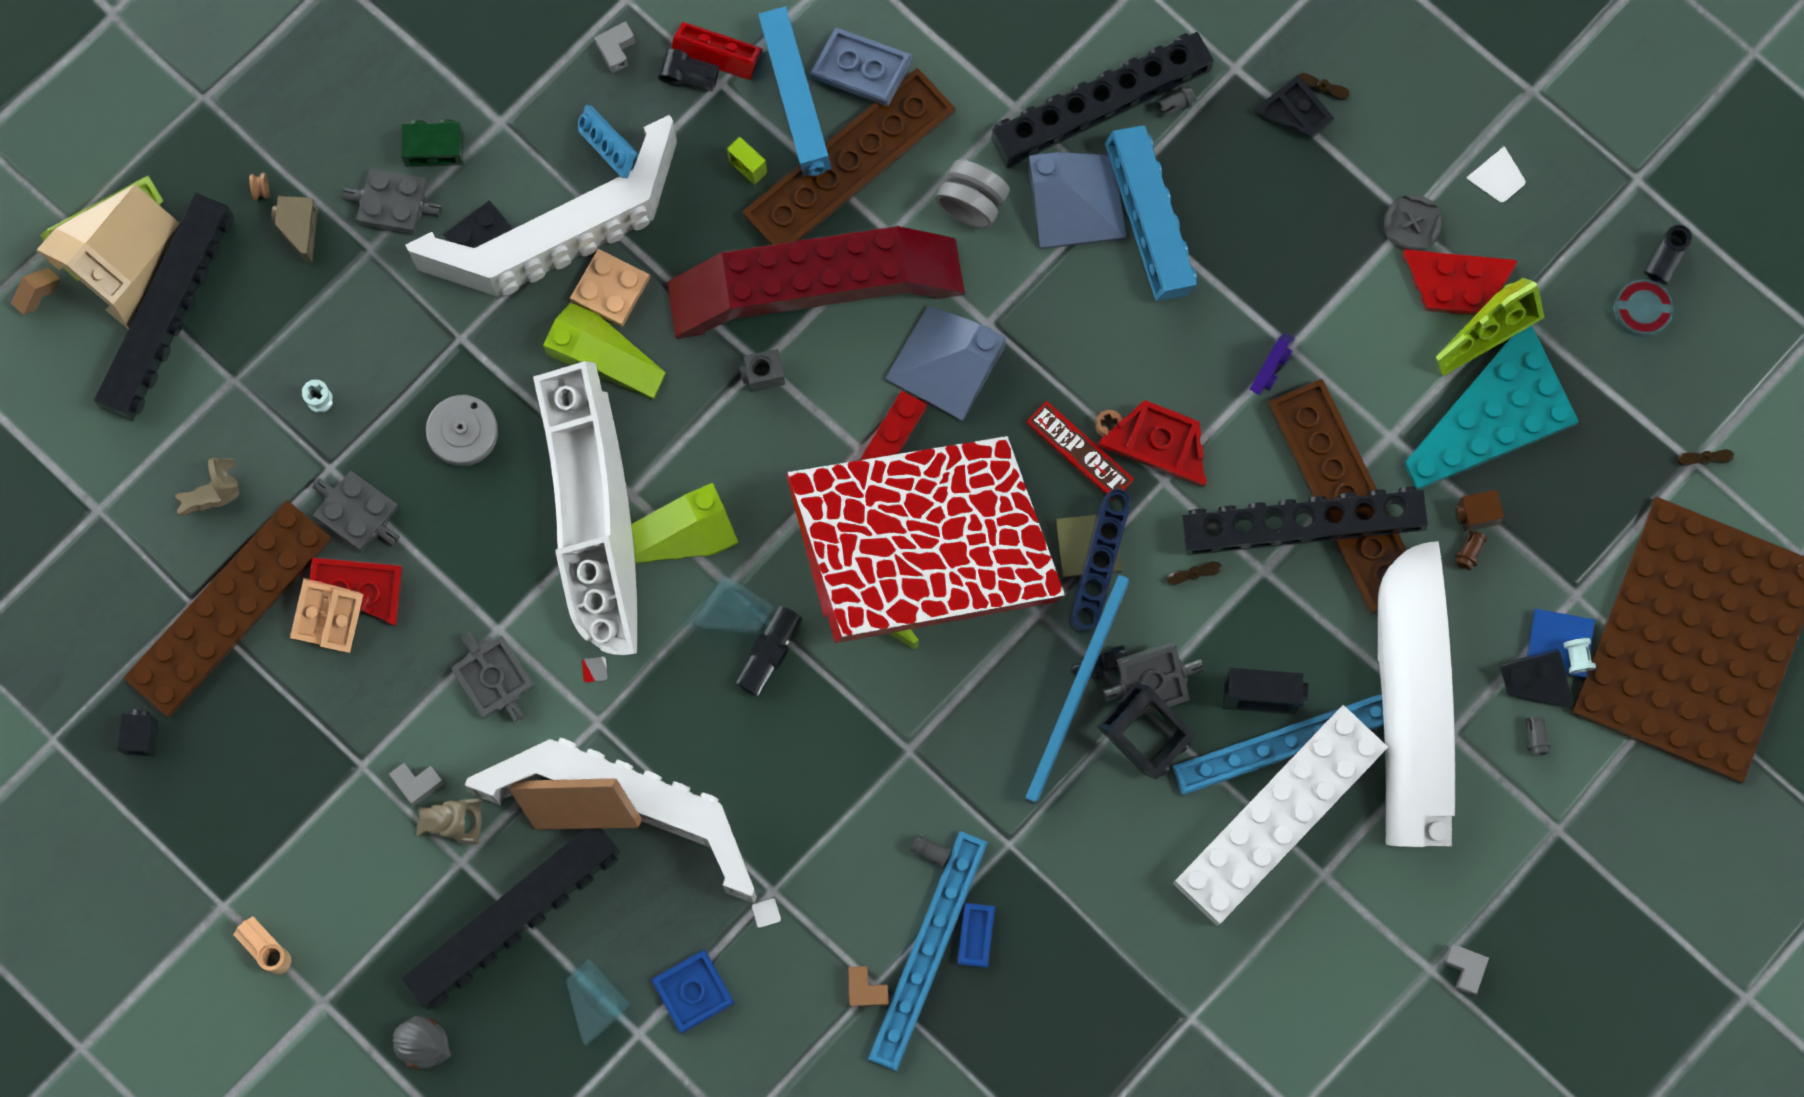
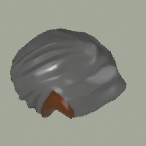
M414 1016L394 1030L392 1040L395 1056L399 1060H403L408 1067L416 1070L429 1069L444 1062L452 1055L448 1045L447 1033L437 1021L427 1017Z

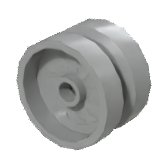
M966 160L954 161L947 173L948 182L941 184L935 196V202L948 215L962 223L979 229L992 228L998 216L996 207L1004 205L1010 193L1009 186L998 175L983 166Z

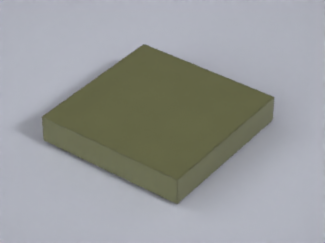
M1097 515L1056 519L1062 579L1080 577ZM1101 527V534L1104 538L1114 539V532L1111 528ZM1120 547L1112 574L1122 573ZM1093 556V562L1097 567H1106L1107 562L1103 556Z

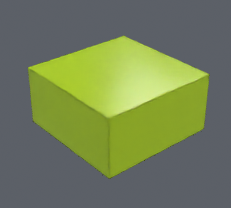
M741 137L727 148L729 162L754 185L767 174L766 160Z

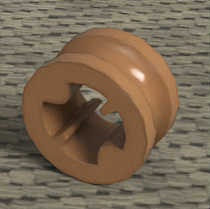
M261 173L259 177L251 174L249 182L253 200H258L260 196L268 199L269 185L266 173Z
M1105 410L1098 415L1095 426L1097 433L1101 437L1110 432L1107 426L1102 427L1101 423L1104 424L1105 418H1110L1111 422H1116L1117 424L1122 420L1121 415L1117 411Z

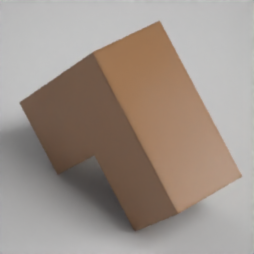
M49 267L24 276L11 304L23 315L37 310L42 297L56 291L61 279Z
M868 966L848 967L850 1008L888 1006V985L868 986Z

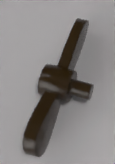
M1307 73L1299 74L1308 87L1317 88V91L1321 94L1328 93L1338 100H1346L1350 95L1349 90L1344 86L1330 84L1327 79L1319 80Z
M1729 449L1712 453L1704 451L1701 454L1686 452L1679 455L1677 461L1685 466L1697 463L1707 465L1710 462L1725 464L1733 460L1734 453Z
M1212 561L1199 568L1194 566L1188 571L1173 572L1168 575L1167 583L1178 585L1189 579L1195 581L1200 576H1214L1221 571L1222 565L1219 562Z

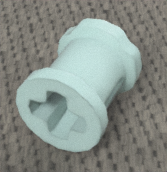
M310 380L302 388L303 399L315 413L326 412L333 405V395L321 380ZM317 393L318 395H322V398L317 399L316 397L313 398V396Z
M1590 638L1575 639L1563 643L1564 648L1568 649L1571 667H1569L1570 674L1587 672L1596 668L1595 663L1591 661L1588 646L1591 644Z

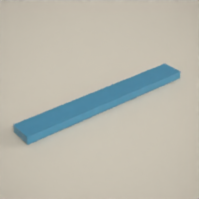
M1121 575L1117 577L1025 797L1028 802L1036 804L1039 801L1128 588L1129 578Z
M1382 694L1345 706L1368 729L1374 730L1384 726ZM1339 709L1172 766L1181 795L1184 796L1293 758Z
M959 831L868 1058L869 1061L897 1072L988 842Z

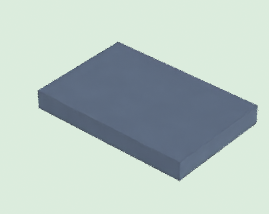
M835 27L810 75L811 79L889 106L913 61L912 54Z

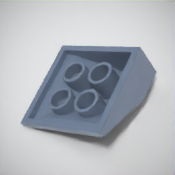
M1056 152L1029 156L1028 172L1039 249L1126 239L1119 186L1108 155Z
M928 305L885 381L963 422L1005 349L1006 337L980 323Z

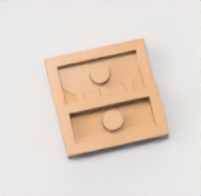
M303 578L290 638L350 653L363 594Z

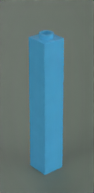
M785 6L759 13L761 27L803 176L820 175L826 170L831 169V164L787 8Z

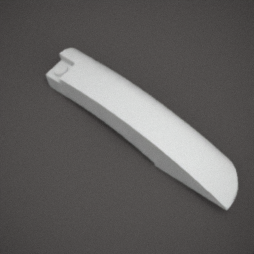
M584 361L533 377L546 433L553 476L558 549L555 552L569 614L577 631L586 641H590L600 648L601 651L616 655H630L637 653V589L627 489L608 393L603 392L601 389L596 363Z
M1438 541L1422 543L1404 551L1386 570L1378 593V661L1382 688L1385 744L1388 746L1385 750L1386 845L1452 846V816H1455L1453 685L1446 596Z

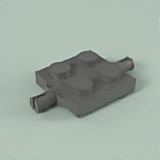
M370 168L366 184L361 191L345 187L342 195L343 200L359 202L360 207L356 219L358 225L415 235L418 221L423 216V213L440 217L442 212V204L425 201V192L428 184L427 178Z
M350 471L340 484L334 488L322 481L321 478L317 479V483L313 484L312 488L325 496L324 503L313 515L314 519L360 553L371 541L379 536L390 543L391 546H394L399 540L400 536L387 528L389 519L398 509V504L354 472Z
M467 632L466 634L472 644L469 643L465 635L461 636L460 639L467 647L469 653L462 661L451 667L452 671L483 719L498 710L506 708L513 722H519L514 710L521 720L525 717V714H523L516 701H518L520 696L534 688V684L502 635L488 644L479 645L472 632Z
M1174 642L1116 659L1120 674L1119 685L1103 689V694L1106 702L1124 697L1131 687L1138 682L1150 686L1169 707L1190 700L1187 689V676L1203 672V663L1201 659L1183 664L1179 659ZM1149 703L1137 717L1157 710Z

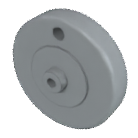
M456 395L441 401L431 411L426 423V437L434 454L443 462L453 466H470L482 461L492 452L498 439V424L492 410L482 400L469 395Z

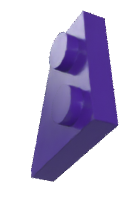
M1284 333L1278 338L1249 390L1260 395L1265 389L1267 391L1272 389L1278 378L1274 373L1280 364L1283 366L1286 364L1293 352L1290 347L1295 340L1294 337Z

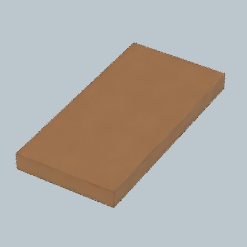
M617 778L518 781L511 784L509 788L535 830L639 828L642 818Z

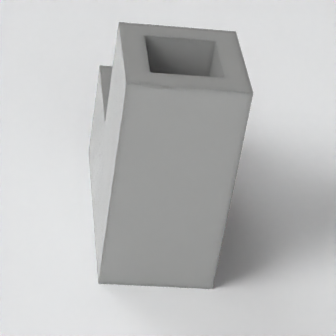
M625 21L594 37L596 46L612 74L628 66L627 58L622 50L636 43L634 34Z
M405 763L389 773L390 777L413 806L444 784L431 766L416 777Z
M1452 944L1449 946L1443 964L1461 971L1455 989L1474 996L1478 992L1489 958Z

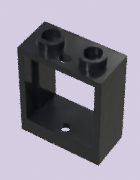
M1230 668L1224 679L1223 709L1295 715L1299 707H1303L1304 701H1307L1308 683L1303 682L1304 673Z
M1138 682L1131 687L1097 726L1144 775L1156 780L1168 772L1172 761L1178 754L1188 749L1190 741L1196 735L1150 686ZM1149 703L1176 730L1150 762L1123 735V732Z

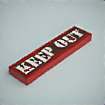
M1048 401L1028 419L1026 424L1105 495L1114 489L1125 491L1134 481V478Z

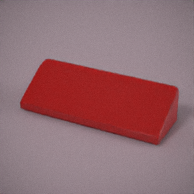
M686 22L681 23L673 37L671 49L687 53L692 59L718 65L720 71L747 80L752 79L763 52L761 47Z

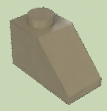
M278 196L277 206L272 208V223H275L281 235L305 262L312 263L318 207L314 199Z

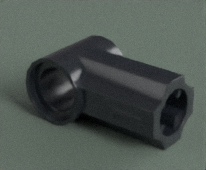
M667 49L658 78L671 86L686 84L713 92L720 69L718 65L692 59L683 51Z
M1674 225L1662 237L1656 252L1644 271V274L1653 282L1663 285L1668 284L1692 241V233L1686 226ZM1670 236L1679 237L1682 241V246L1673 245L1670 241Z

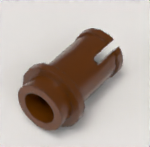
M1469 531L1461 551L1455 554V564L1469 571L1476 567L1478 564L1477 558L1484 543L1487 541V537L1480 532Z

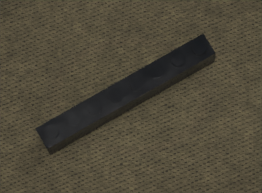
M195 193L97 392L94 401L101 409L132 422L136 414L139 415L145 405V395L149 388L154 387L158 378L157 371L161 363L165 362L169 357L171 351L170 344L174 336H178L182 330V319L186 311L191 310L195 303V293L199 284L202 285L206 281L209 271L208 266L212 258L215 259L220 252V241L224 233H228L233 225V214L227 205Z
M602 828L584 829L401 979L423 1007L428 1010L431 1007L434 1009L441 1007L448 1001L450 997L447 994L456 987L459 989L464 988L474 979L472 976L474 972L480 967L483 969L488 968L498 959L496 954L506 947L509 950L522 940L520 935L529 927L532 930L536 929L546 920L544 916L553 908L558 910L569 902L571 898L568 895L577 888L581 891L594 881L593 875L601 868L604 871L611 868L618 861L616 856L620 854L619 849Z

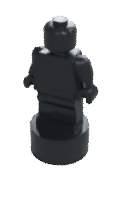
M1124 645L1113 647L1112 651L1100 654L1090 678H1104L1103 671L1117 669L1116 659L1127 656ZM1081 663L1072 665L1071 672L1075 676L1079 671Z

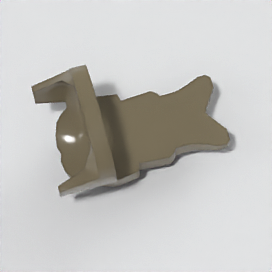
M213 457L208 459L211 481L209 484L200 486L194 491L175 495L176 500L181 503L177 509L178 515H186L199 510L204 511L211 507L224 506L238 497L240 491L238 482L233 476L227 474V471L236 466L234 458L219 459Z
M483 799L451 800L444 802L443 805H433L431 808L420 806L418 810L420 819L416 835L421 837L431 833L453 838L458 843L466 846L479 844L478 837L481 830L480 804L483 802ZM466 810L470 812L473 818V826L468 834L464 833Z

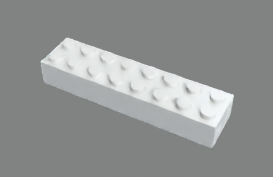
M1342 705L1174 881L1173 885L1218 926L1388 746Z

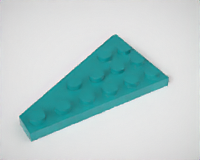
M1533 326L1510 338L1404 463V467L1416 490L1428 487L1578 424L1577 416Z

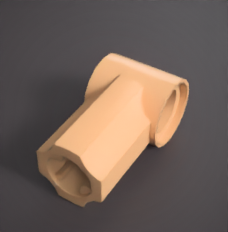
M254 916L245 920L237 927L233 935L257 960L261 968L275 975L283 974L289 969L291 965L289 952L282 948ZM274 952H279L280 961L275 966L270 967L268 964L269 956Z

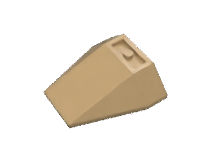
M134 184L55 228L36 251L58 270L65 267L109 305L105 309L109 314L129 329L180 223Z

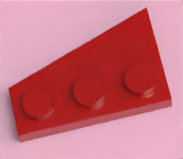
M312 557L310 580L362 593L361 611L397 626L403 566Z

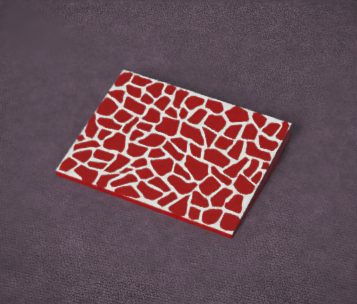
M1008 436L792 471L786 474L823 617H828L835 643L1055 603L1065 596Z

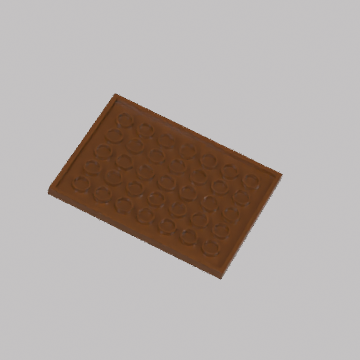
M1656 496L1653 499L1591 659L1592 663H1595L1596 668L1587 671V677L1583 680L1571 714L1739 784L1744 783L1804 623V556Z

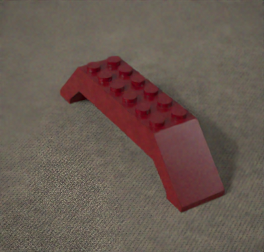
M901 226L721 252L667 281L676 339L705 335L706 331L738 318L903 293L936 297V299L965 295L956 238Z

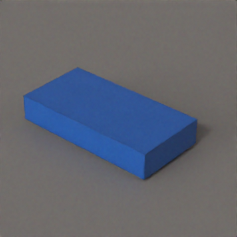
M964 904L957 965L988 969L995 906Z

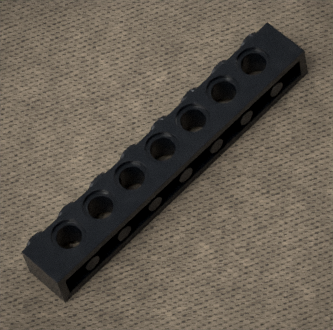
M1198 31L1191 35L1188 33L1182 34L1170 45L1165 47L1163 45L1157 46L1150 50L1148 55L1140 59L1137 57L1129 59L1121 68L1115 71L1110 69L1102 72L1096 80L1090 83L1081 82L1075 85L1069 93L1062 96L1061 94H1056L1050 97L1045 104L1037 108L1035 106L1026 108L1020 113V116L1012 120L1006 118L999 121L992 129L991 140L1006 168H1009L1028 159L1030 155L1041 153L1210 72L1214 60ZM1178 57L1185 63L1177 65L1171 59ZM1153 69L1157 71L1159 75L1151 77L1148 76L1145 73V71ZM1130 82L1134 87L1125 89L1120 86V83ZM1096 94H1104L1108 99L1098 101L1094 96ZM1071 106H1078L1083 111L1080 113H1072L1069 111L1068 108ZM1046 118H1052L1057 123L1055 125L1048 126L1043 123V120ZM1026 130L1031 133V136L1021 138L1017 135V132Z
M1415 486L1402 487L1396 493L1387 494L1386 490H1373L1368 492V496L1356 497V493H1343L1338 495V499L1326 500V496H1314L1308 498V502L1296 503L1295 499H1285L1278 501V505L1266 506L1264 502L1248 504V508L1236 509V506L1228 505L1219 507L1216 512L1207 513L1206 509H1192L1188 511V515H1182L1187 556L1427 531L1428 526L1424 490H1416ZM1391 504H1397L1402 508L1403 513L1398 517H1392L1386 512V508ZM1361 507H1367L1372 511L1373 516L1368 520H1361L1357 517L1356 511ZM1336 510L1342 514L1343 518L1338 523H1330L1325 516L1329 511ZM1305 513L1310 515L1313 521L1308 526H1300L1295 520L1296 517ZM1270 517H1278L1283 522L1282 526L1276 530L1268 528L1265 523ZM1241 520H1248L1252 523L1253 527L1249 532L1242 533L1236 529V524ZM1211 523H1218L1222 526L1223 530L1219 535L1211 536L1206 532L1207 526Z

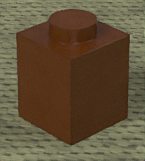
M1497 489L1463 496L1457 504L1458 507H1455L1458 524H1463L1464 532L1500 525L1505 518Z

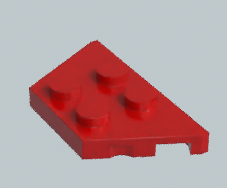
M1405 249L1402 256L1413 275L1412 280L1416 289L1421 293V301L1426 311L1474 316L1502 289L1517 264V260Z
M1144 400L1098 442L1097 446L1159 471L1202 488L1206 485L1207 479L1204 476L1203 468L1204 454L1200 443V421L1150 401Z

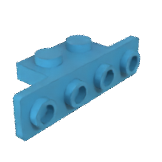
M586 105L583 114L580 115L578 120L579 133L621 178L627 179L630 171L634 169L639 153L592 106Z

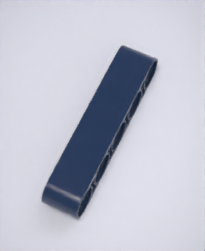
M1114 489L1108 492L1099 505L1069 615L1070 627L1077 633L1085 634L1090 632L1098 624L1131 506L1130 496L1121 489ZM1109 499L1119 500L1122 510H1112L1108 504ZM1101 527L1111 528L1114 532V539L1104 538L1101 534ZM1094 555H1101L1106 559L1107 565L1105 568H1099L1094 564ZM1087 583L1095 584L1099 589V595L1090 596L1085 590V585ZM1078 612H1087L1091 617V624H1081L1077 618Z

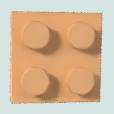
M598 249L571 295L570 300L623 327L650 280V274Z

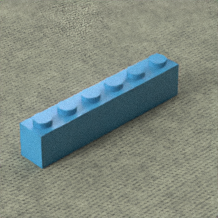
M1145 125L1115 130L1105 141V146L1155 301L1188 296L1197 285V274L1190 265L1188 246L1182 240L1179 231V219L1173 213L1171 207L1170 191L1164 185L1162 167L1156 161L1153 152V139L1148 135Z

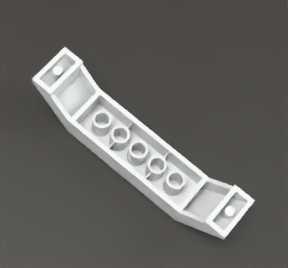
M668 115L643 127L645 140L634 169L630 171L627 179L618 177L476 248L437 239L430 232L406 244L417 270L496 297L502 294L510 295L516 292L520 285L528 281L536 282L542 279L546 272L554 268L562 269L568 266L574 258L581 255H591L599 246L607 242L615 243L625 233L633 229L637 231L645 228L654 219L677 144L671 116Z
M560 738L558 742L549 739L467 778L465 786L472 795L500 806L504 798L512 796L509 790L511 784L518 781L617 778L642 818V822L711 848L725 877L723 882L725 892L753 904L756 901L757 896L722 805L718 803L719 799L706 793H701V796L694 795L690 792L688 786L678 782H673L672 786L661 781V776L655 773L645 771L642 775L633 770L632 765L624 761L616 760L615 764L604 759V754L592 749H588L587 753L576 748L577 744Z

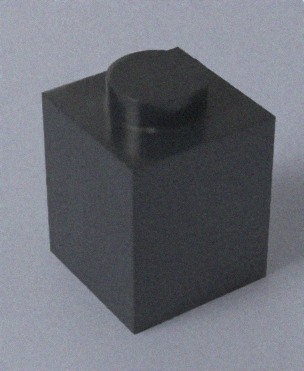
M131 710V714H121L117 750L124 755L155 756L158 720L146 710Z

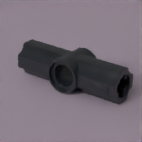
M779 606L766 631L762 632L755 641L750 652L751 657L736 682L737 686L749 694L759 697L774 669L777 670L783 662L789 649L788 644L803 620L801 616L787 607Z

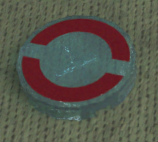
M1641 279L1634 280L1621 289L1615 298L1613 310L1616 321L1625 328L1624 331L1630 335L1645 338L1653 337L1665 329L1672 320L1674 306L1672 297L1666 288L1655 281Z

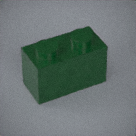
M443 119L438 123L413 120L409 124H401V158L405 167L463 165V130L460 122L450 119Z

